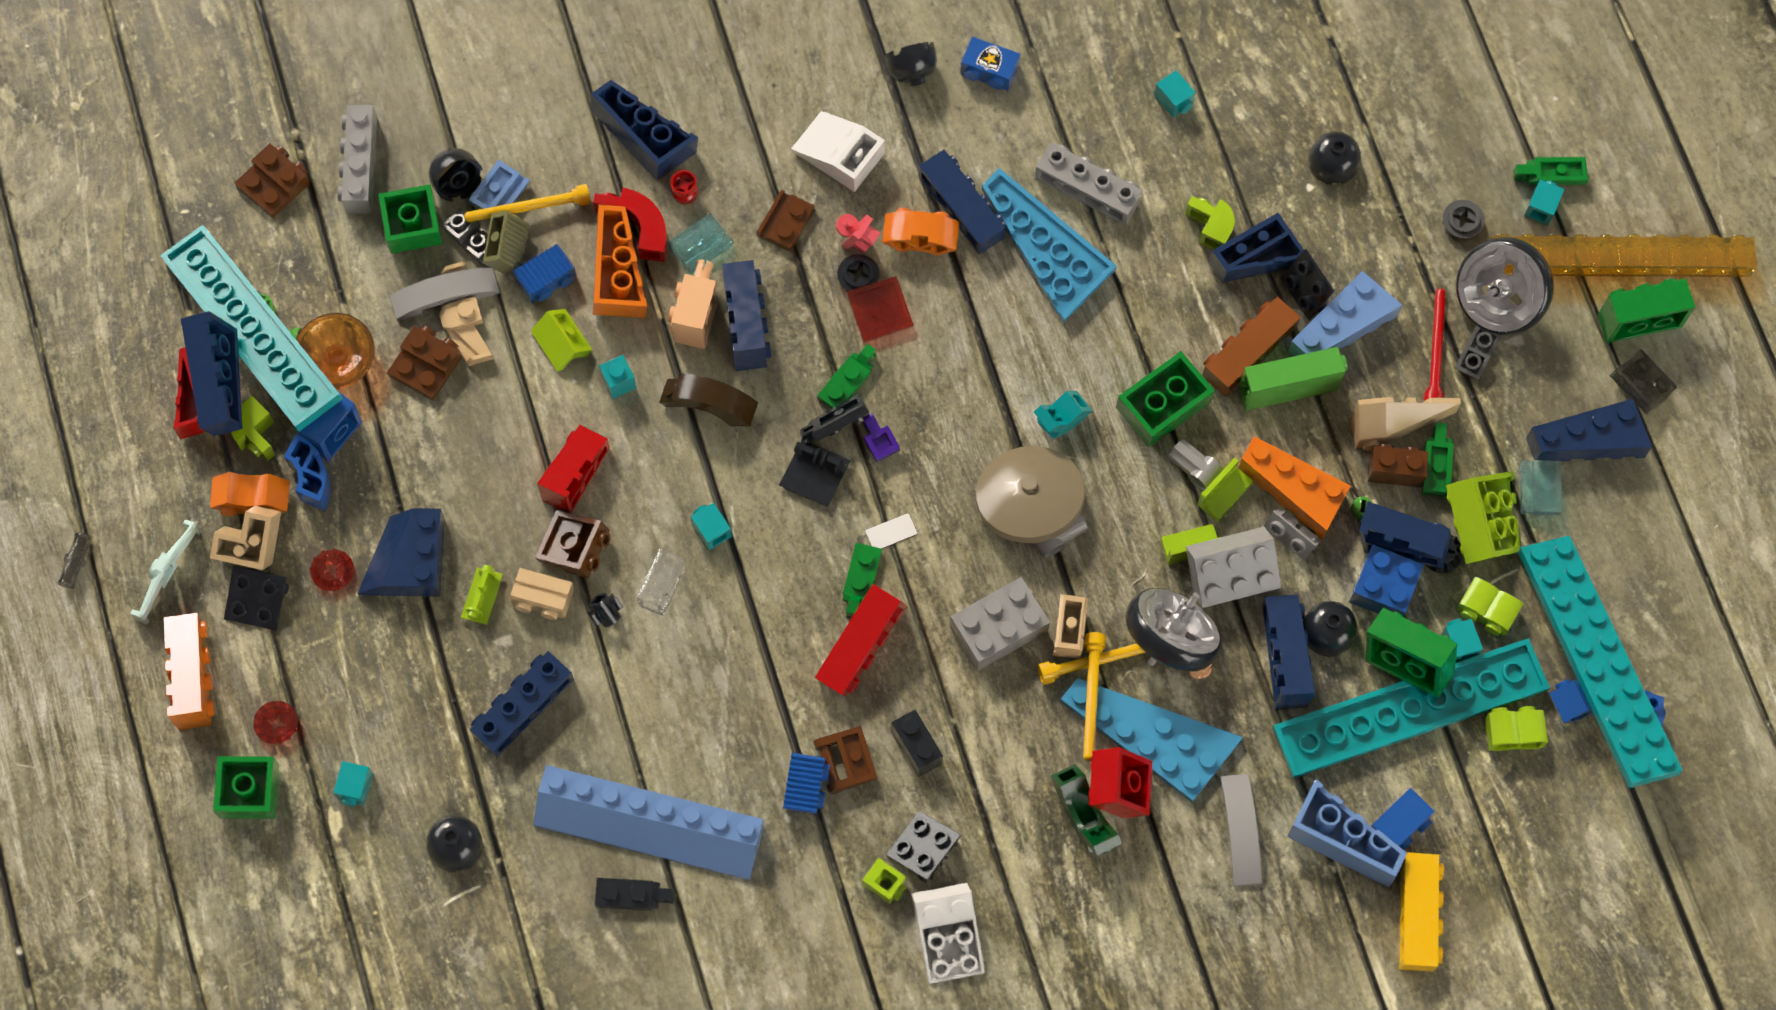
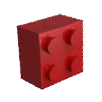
M1120 747L1093 750L1090 766L1089 805L1121 818L1150 815L1153 761Z

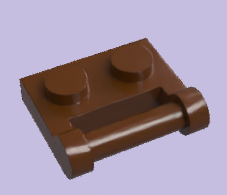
M861 726L813 741L815 749L819 750L820 756L826 758L825 764H830L829 784L827 785L829 794H837L846 789L877 780ZM836 744L847 778L839 780L829 748Z

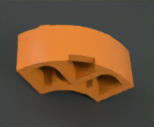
M898 208L897 212L885 214L882 243L899 252L921 251L936 256L956 251L959 221L950 218L949 214L945 212L930 213L912 211L908 208Z
M227 472L215 476L212 479L210 508L219 510L221 515L228 517L245 514V511L254 506L281 511V513L287 512L290 481L271 474L243 475Z

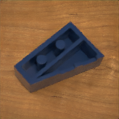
M1276 213L1212 250L1208 263L1221 282L1224 283L1289 269L1304 249L1280 214Z
M1367 502L1359 530L1364 552H1369L1373 544L1421 564L1443 569L1452 540L1450 529L1443 524L1431 523L1371 502Z

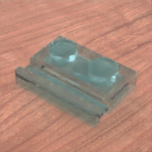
M709 213L668 241V245L692 274L696 271L698 260H704L703 265H705L706 261H711L731 247L733 240L726 234V231L714 216Z
M1521 460V514L1561 515V461Z

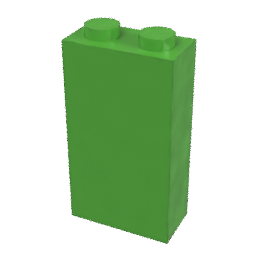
M1334 347L1245 367L1238 386L1245 411L1338 391L1345 371H1347V361L1344 355H1340L1339 348Z

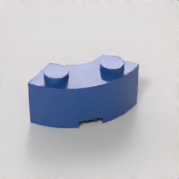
M296 433L284 455L289 468L298 474V483L295 491L301 502L325 512L331 494L329 473L313 444Z
M1570 679L1564 680L1555 685L1556 690L1549 693L1564 723L1582 720L1593 713L1578 680L1572 682Z

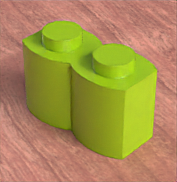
M1475 577L1458 605L1457 610L1461 612L1460 615L1464 619L1481 622L1489 633L1496 636L1500 634L1506 636L1524 603L1514 596L1497 589L1487 581Z
M1525 706L1515 712L1508 711V708L1500 707L1492 709L1491 713H1488L1485 717L1488 748L1490 751L1544 748L1548 743L1544 710H1536L1534 706Z

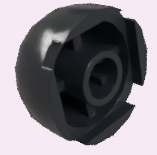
M922 42L902 47L898 55H894V51L884 55L890 75L899 82H910L911 87L926 83L925 78L931 75L936 68L937 55L934 42L930 44Z
M1333 131L1324 133L1316 139L1310 149L1308 158L1310 170L1318 180L1326 184L1347 183L1354 178L1360 167L1361 151L1358 143L1353 137L1344 132Z
M449 148L440 152L432 160L429 167V180L441 199L454 201L452 198L460 195V198L464 199L471 195L480 185L482 166L470 152L460 148Z
M1331 600L1320 602L1309 610L1303 620L1304 629L1307 630L1308 634L1307 646L1318 655L1334 657L1346 652L1356 639L1358 629L1356 617L1350 608L1340 602Z
M447 815L438 819L430 827L426 838L427 852L432 862L440 869L448 872L471 868L479 860L483 851L482 835L478 826L469 818L460 815Z

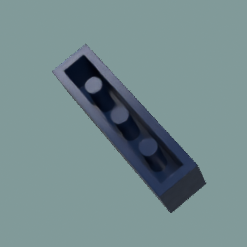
M945 149L919 165L918 177L945 212L949 214V217L959 221V230L978 254L983 253L1004 239L1006 227L1004 219L999 214L995 215L991 210L987 197L977 192L974 181L968 174H963L960 170L959 162L953 155L949 156Z

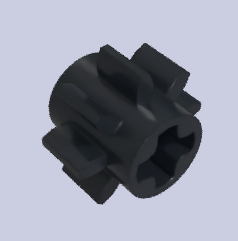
M607 593L598 594L589 603L592 609L587 614L597 626L602 623L604 627H609L615 624L621 617L618 610L622 609L623 606L613 594L610 596Z

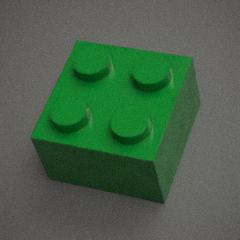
M431 184L378 194L386 242L391 254L443 245Z
M217 756L213 812L219 819H276L279 763L274 756Z

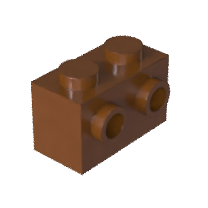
M1390 444L1374 446L1369 456L1368 482L1421 488L1427 477L1428 451H1421L1418 447L1394 448Z

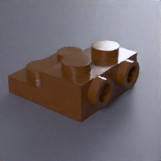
M269 143L251 160L253 165L234 183L242 193L273 219L310 182L306 175L308 170L299 161L291 162L288 159L290 155L282 146L278 145L275 148Z
M423 325L421 329L413 326L401 344V352L387 371V374L392 379L434 401L462 359L458 350L459 346L449 338H445L444 341L436 338V333L427 326Z
M556 510L535 559L540 563L560 567L566 573L589 578L591 572H595L599 568L600 559L598 556L602 547L606 548L610 543V529L600 520Z

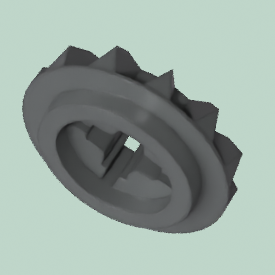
M1456 200L1445 208L1442 225L1447 229V234L1451 233L1456 239L1466 238L1468 240L1480 233L1484 226L1485 218L1477 204L1468 200ZM1465 212L1467 213L1466 221L1469 223H1465L1464 226L1460 227V220L1458 219H1460Z

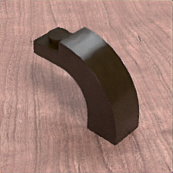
M679 374L678 379H667L659 401L665 407H689L703 410L717 416L730 426H751L759 403L735 387L711 378L693 374Z

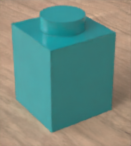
M1177 70L1156 83L1154 96L1172 117L1179 113L1185 114L1194 105L1196 92Z
M1540 179L1524 216L1548 226L1554 216L1564 189L1552 181Z
M624 355L599 365L601 378L612 399L637 389L635 377Z
M714 502L708 506L704 504L698 507L693 512V515L690 516L692 526L708 550L713 549L732 537L730 526Z
M1458 618L1446 624L1447 626L1441 635H1445L1457 643L1456 663L1480 655L1483 647L1472 619L1463 621L1462 618Z
M342 761L333 792L337 800H340V804L349 807H356V804L365 805L373 777L370 767Z

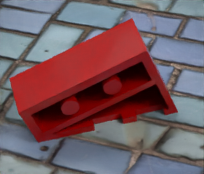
M185 347L179 349L178 391L175 401L176 419L174 421V430L180 440L206 432L200 429L197 421V410Z
M579 425L575 431H572L564 447L537 482L542 501L563 512L572 514L610 449L608 438L582 425Z

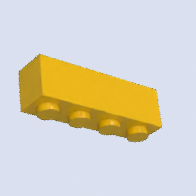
M1407 853L1401 865L1399 970L1433 972L1438 967V964H1442L1443 948L1438 947V936H1442L1443 919H1439V908L1443 907L1444 897L1443 891H1439V880H1443L1444 865L1439 863V855Z

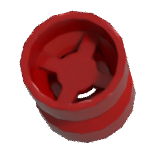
M680 170L674 173L671 178L674 200L684 205L694 202L698 195L695 175L688 170Z

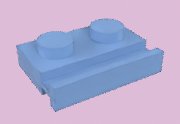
M498 160L470 197L469 204L480 210L516 203L529 186L530 179L523 177L519 172Z

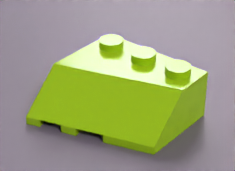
M1514 471L1473 477L1446 485L1447 500L1452 507L1454 527L1460 538V550L1466 564L1518 553L1520 549L1519 525L1512 511L1513 504H1517L1516 494L1511 493L1510 481L1514 480Z

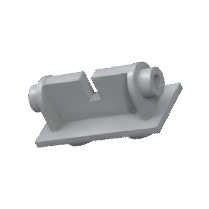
M1279 508L1276 511L1274 510L1263 527L1305 561L1312 550L1314 551L1320 544V541L1317 540L1318 536L1314 535L1304 526L1298 530L1295 526L1299 522L1288 514L1285 509L1283 511Z

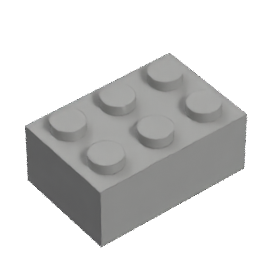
M1265 527L1186 546L1193 593L1200 595L1198 602L1202 608L1281 588L1274 538Z
M1022 577L955 613L950 618L951 629L977 671L1047 633L1050 621Z

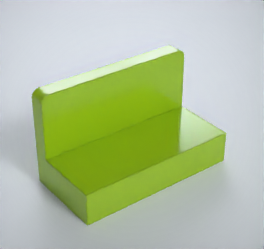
M566 309L547 311L531 329V333L556 371H562L572 359L587 357L592 352V348Z
M1233 458L1202 492L1197 504L1217 522L1253 484V480L1237 468L1239 460Z
M1210 524L1161 537L1160 541L1167 564L1171 565L1188 560L1186 546L1217 539L1214 525Z

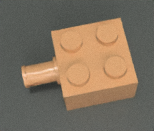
M698 260L694 276L685 274L683 282H678L675 298L678 299L676 307L671 306L668 322H671L670 332L673 333L675 343L705 349L718 304L716 281L710 280L714 264L706 261V265H703L704 260Z

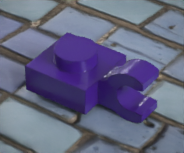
M873 413L863 418L862 424L869 433V435L864 437V442L876 463L900 451V446L888 425L880 428Z

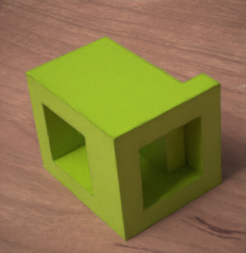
M879 857L862 880L864 888L869 889L889 904L893 899L899 901L907 890V887L904 885L906 876ZM889 881L892 886L889 889H884L881 887V883Z

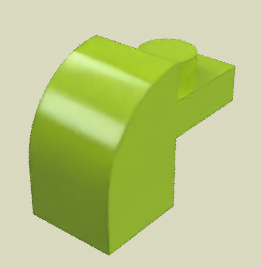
M1192 196L1187 204L1185 215L1205 225L1199 244L1214 250L1230 241L1235 225V217L1231 207L1222 199L1214 207L1208 200Z
M251 395L241 404L243 429L231 433L241 451L248 447L257 458L261 455L268 462L276 454L261 434L274 421L270 413Z

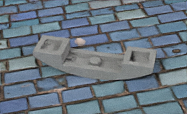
M476 268L451 272L420 281L395 292L390 297L396 319L399 321L423 314V309L471 296L480 299L500 292L493 268Z
M1248 774L1220 776L1223 805H1225L1231 851L1230 864L1233 887L1262 884L1259 838Z

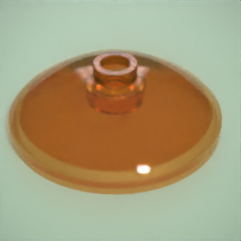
M329 313L321 315L307 323L296 339L335 389L349 387L361 380L367 374L374 361L375 344L369 329L359 319L348 314ZM336 355L342 356L339 361L333 360Z

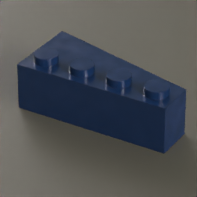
M608 81L591 93L590 110L656 181L697 153L698 137L691 132L688 134L680 128L678 123L673 120H667L658 114V110L652 106L644 105L638 101L637 96L614 81Z
M754 260L722 264L735 371L767 368L766 358H771L770 342H765L764 334L768 333L766 317L761 318L760 309H765L763 293H758L757 285L762 284L760 269L754 268Z
M210 311L180 318L197 410V421L200 429L213 436L243 429L237 328Z
M1633 399L1534 426L1526 437L1535 462L1570 461L1571 459L1595 460L1596 458L1622 459L1623 457L1645 458L1652 448Z
M1298 594L1265 597L1262 609L1275 710L1308 708L1311 700L1315 698V688L1311 671V658L1307 649L1308 634L1307 630L1304 629L1302 620L1305 618L1304 604L1299 603Z

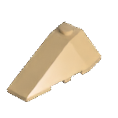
M1393 397L1358 400L1350 418L1355 449L1363 448L1365 451H1372L1374 446L1388 444L1457 412L1461 404L1460 398H1430L1423 403H1418L1416 398H1406L1402 402H1394Z

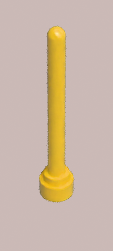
M587 184L577 185L569 193L469 211L465 213L464 219L467 222L489 219L492 213L509 211L515 214L567 203L585 206L590 205V195Z
M1089 632L1084 635V647L1086 652L1089 653L1083 758L1087 762L1092 761V751L1095 750L1099 659L1103 649L1106 648V635L1099 632Z
M1138 644L1110 650L1100 654L1099 665L1146 652ZM1089 656L1058 665L1055 663L1050 664L1049 661L1037 664L1042 685L1054 683L1055 679H1059V675L1088 668Z

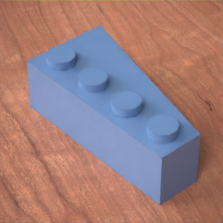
M1362 271L1291 341L1288 354L1294 357L1338 347L1340 350L1345 346L1353 344L1363 335L1375 331L1387 321L1390 322L1397 318L1402 304Z

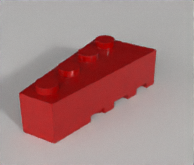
M872 584L814 678L845 697L848 693L853 694L861 681L858 678L864 670L867 671L875 659L874 654L879 647L885 644L890 635L889 632L899 621L907 605L875 584Z

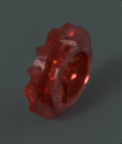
M335 548L327 551L322 550L317 557H313L312 565L309 567L313 582L319 588L326 591H337L349 584L354 574L352 559L345 551ZM327 561L334 566L339 565L335 569L337 578H334L330 572H324L328 569Z
M271 701L261 706L256 712L253 726L255 733L261 740L267 744L281 745L282 742L291 740L292 735L298 730L299 719L294 708L288 703ZM280 715V721L285 726H278L276 730L272 731L273 726L268 721H274Z

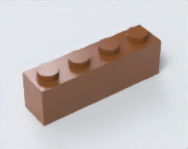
M1278 296L1271 303L1266 301L1258 310V316L1253 320L1251 318L1247 319L1239 330L1241 332L1236 337L1231 335L1222 344L1221 347L1223 349L1217 355L1212 353L1204 361L1203 365L1205 367L1202 376L1225 397L1240 383L1245 367L1260 364L1298 327L1301 317Z

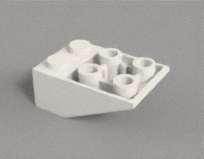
M821 111L792 147L791 151L855 192L885 154V140L864 126Z
M963 883L912 893L929 984L985 973L972 895L968 884Z

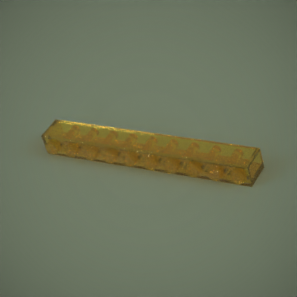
M1497 234L1490 238L1511 237L1529 243L1544 256L1553 276L1750 277L1757 268L1754 238H1745L1744 235H1734L1731 237H1719L1718 235L1667 237L1666 235L1658 234L1652 237H1640V235L1631 234L1625 237H1614L1612 234H1604L1599 237H1588L1586 234H1577L1573 237H1562L1560 234H1550L1548 236H1535L1534 234L1509 236L1508 234ZM1508 263L1504 273L1513 274L1514 265Z

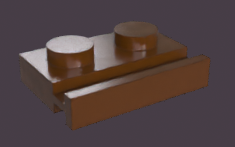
M781 189L757 230V236L763 237L768 242L791 252L815 211V205L794 195H789Z

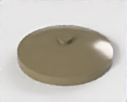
M1039 446L1015 448L993 459L980 475L976 487L978 511L988 528L1002 538L1018 543L1048 541L1066 532L1079 518L1085 501L1083 478L1076 465L1058 451Z

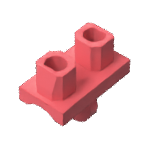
M851 214L840 216L836 221V230L841 236L849 237L843 242L841 247L848 250L853 246L861 253L866 252L880 235V232L870 226L873 218L866 215L858 222Z

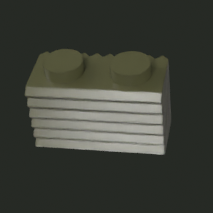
M509 211L492 213L483 264L494 268V270L501 272V274L513 273L515 269L522 266L525 242L528 239L527 231L530 224Z

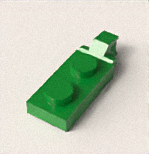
M1535 157L1533 160L1527 161L1526 164H1516L1513 170L1514 181H1528V184L1537 185L1540 179L1552 181L1557 185H1587L1589 181L1585 157Z
M867 344L859 355L854 352L849 356L819 392L817 399L831 409L851 399L870 376L873 368L870 362L876 356V349Z
M1436 422V425L1433 427L1432 437L1427 436L1424 450L1428 451L1427 477L1422 485V495L1447 497L1446 485L1451 484L1454 446L1452 439L1446 438L1447 423Z
M860 543L855 544L843 590L842 601L848 602L846 617L852 618L870 587L874 584L882 548Z

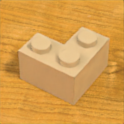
M258 506L245 511L242 530L224 526L214 532L210 558L260 570L273 564L281 511Z

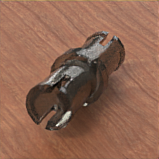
M75 532L69 553L65 554L63 558L65 564L57 582L58 585L68 589L75 588L80 569L86 564L84 558L92 540V537L89 535Z

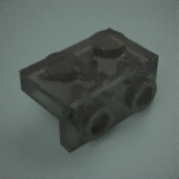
M1642 349L1637 351L1630 360L1616 368L1609 375L1645 414H1648L1664 403L1677 389L1675 383Z

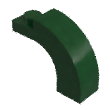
M1076 764L1051 775L1062 806L1077 835L1090 853L1094 852L1098 856L1108 853L1114 847L1122 844L1119 834L1107 822L1100 809L1089 805L1090 787L1085 774Z

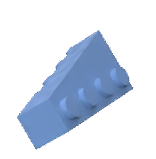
M1315 779L1287 837L1389 888L1407 853L1381 831L1373 829L1365 822V818L1351 811L1343 804L1344 801L1335 794H1330L1323 788V784Z

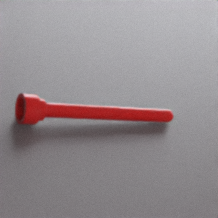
M1442 288L1437 289L1435 292L1430 384L1423 393V402L1430 398H1445V393L1440 388L1446 292Z

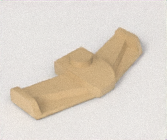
M465 262L448 265L443 268L441 275L466 270ZM472 296L442 304L439 316L443 329L447 331L452 341L459 346L458 350L467 365L472 366L494 359L475 328V325L483 323L476 297Z

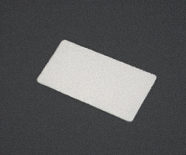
M908 513L865 530L871 545L878 548L886 547L917 534Z

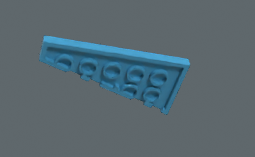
M999 168L982 185L983 193L996 214H999L1006 223L1005 229L1060 319L1065 323L1116 271L1117 266L1002 169Z
M1077 678L1060 700L1062 704L1084 721L1087 681ZM1098 686L1096 730L1118 747L1152 760V773L1191 803H1193L1243 739V737Z

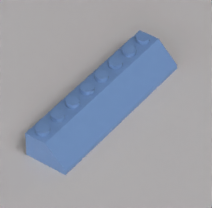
M548 765L545 767L539 787L533 825L536 827L747 880L751 878L764 830V821L761 818Z

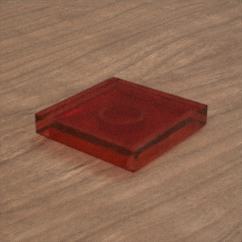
M897 276L846 292L863 343L914 326Z

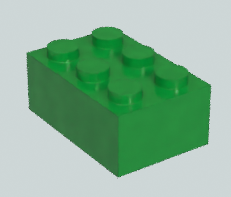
M1669 278L1660 284L1652 286L1650 283H1645L1628 291L1625 289L1612 291L1597 316L1606 343L1682 328L1694 311L1695 304L1686 278L1680 280Z
M1180 351L1120 394L1117 399L1116 409L1147 446L1151 447L1210 404L1215 390L1183 352Z
M1383 608L1367 630L1365 662L1439 698L1455 673L1457 643L1445 635H1439L1429 630L1423 624H1416L1404 618L1398 612H1391Z

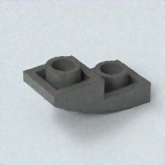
M459 208L441 226L465 251L482 264L488 233L479 226L477 221L467 222L464 219L466 212Z
M1476 326L1454 369L1479 380L1502 335L1487 332Z

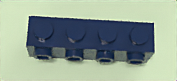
M549 651L544 655H538L531 662V668L524 675H518L512 681L511 688L504 695L502 693L499 694L492 701V707L485 714H479L471 723L470 732L472 736L495 758L574 681L572 672Z

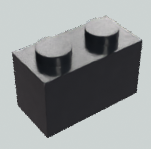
M916 709L891 722V732L918 777L943 764V754Z

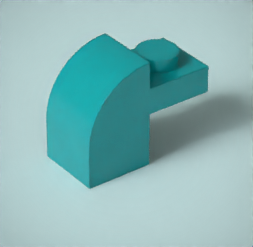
M1066 391L1052 405H1040L1034 411L1038 417V424L1043 430L1047 431L1052 439L1066 434L1093 412L1078 391Z

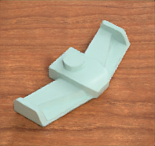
M184 520L183 525L187 529L186 532L167 554L162 552L159 558L155 559L152 563L149 574L152 581L140 611L132 609L130 613L135 620L145 625L149 623L147 619L148 614L161 587H166L178 566L176 561L195 534L200 535L201 532L192 521Z

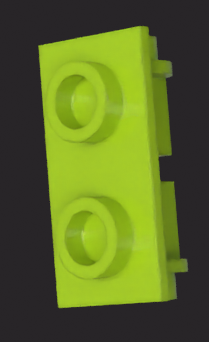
M484 565L483 568H476L461 614L462 619L485 625L488 624L503 577L502 573L493 571L494 568L489 565Z

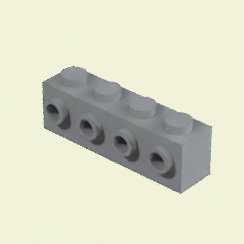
M347 105L346 115H342V129L345 130V138H341L340 149L341 154H344V162L339 163V176L343 178L342 186H338V201L343 203L346 214H373L378 120L373 105Z
M1051 142L1035 170L1036 179L1125 226L1141 201L1143 190L1136 183L1117 177L1113 171L1094 165L1090 159L1071 153L1063 145H1056Z

